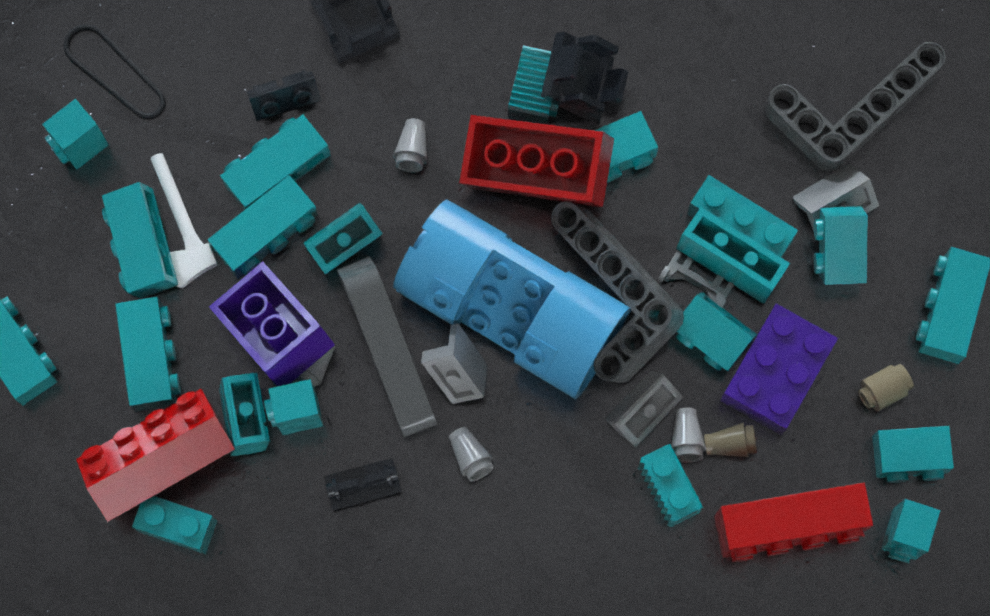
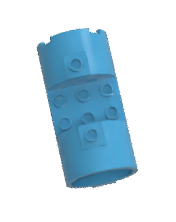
M448 199L443 201L422 226L423 232L417 238L414 246L409 247L397 271L393 288L404 297L451 325L463 323L515 354L514 363L576 400L596 374L594 371V361L597 355L624 327L632 311L631 308L570 271L565 273L513 242L506 233Z

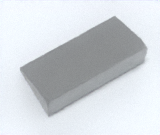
M651 370L606 416L605 420L636 448L684 397L663 373Z

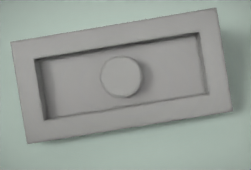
M851 164L845 165L793 196L795 204L807 213L813 232L814 220L820 219V208L862 206L864 211L868 213L879 206L871 180Z
M458 323L453 324L450 327L448 346L423 351L421 363L450 402L456 404L484 397L487 363Z

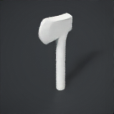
M159 153L150 159L184 241L185 250L170 252L178 281L177 287L183 289L206 271L218 266L210 244H203L196 234L163 153Z

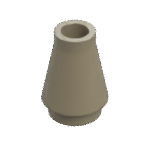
M743 422L712 434H704L707 455L749 457V454L757 453L754 425L745 426Z

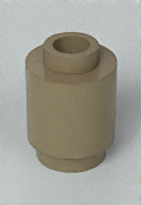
M889 365L863 379L860 382L862 389L858 390V394L868 409L872 407L879 412L908 396V391L914 388V384L903 365Z

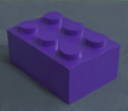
M261 262L209 306L277 387L292 383L335 346L318 322L264 262Z
M776 303L720 401L782 436L838 338Z

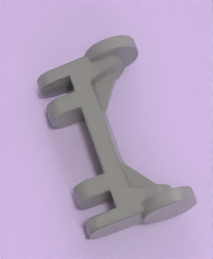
M677 250L669 265L663 269L657 283L661 286L664 281L684 279L707 292L712 300L723 307L734 284L729 282L725 289L719 287L723 277L717 275L712 283L689 270L694 261L690 257H687L683 265L677 263L682 255V252Z

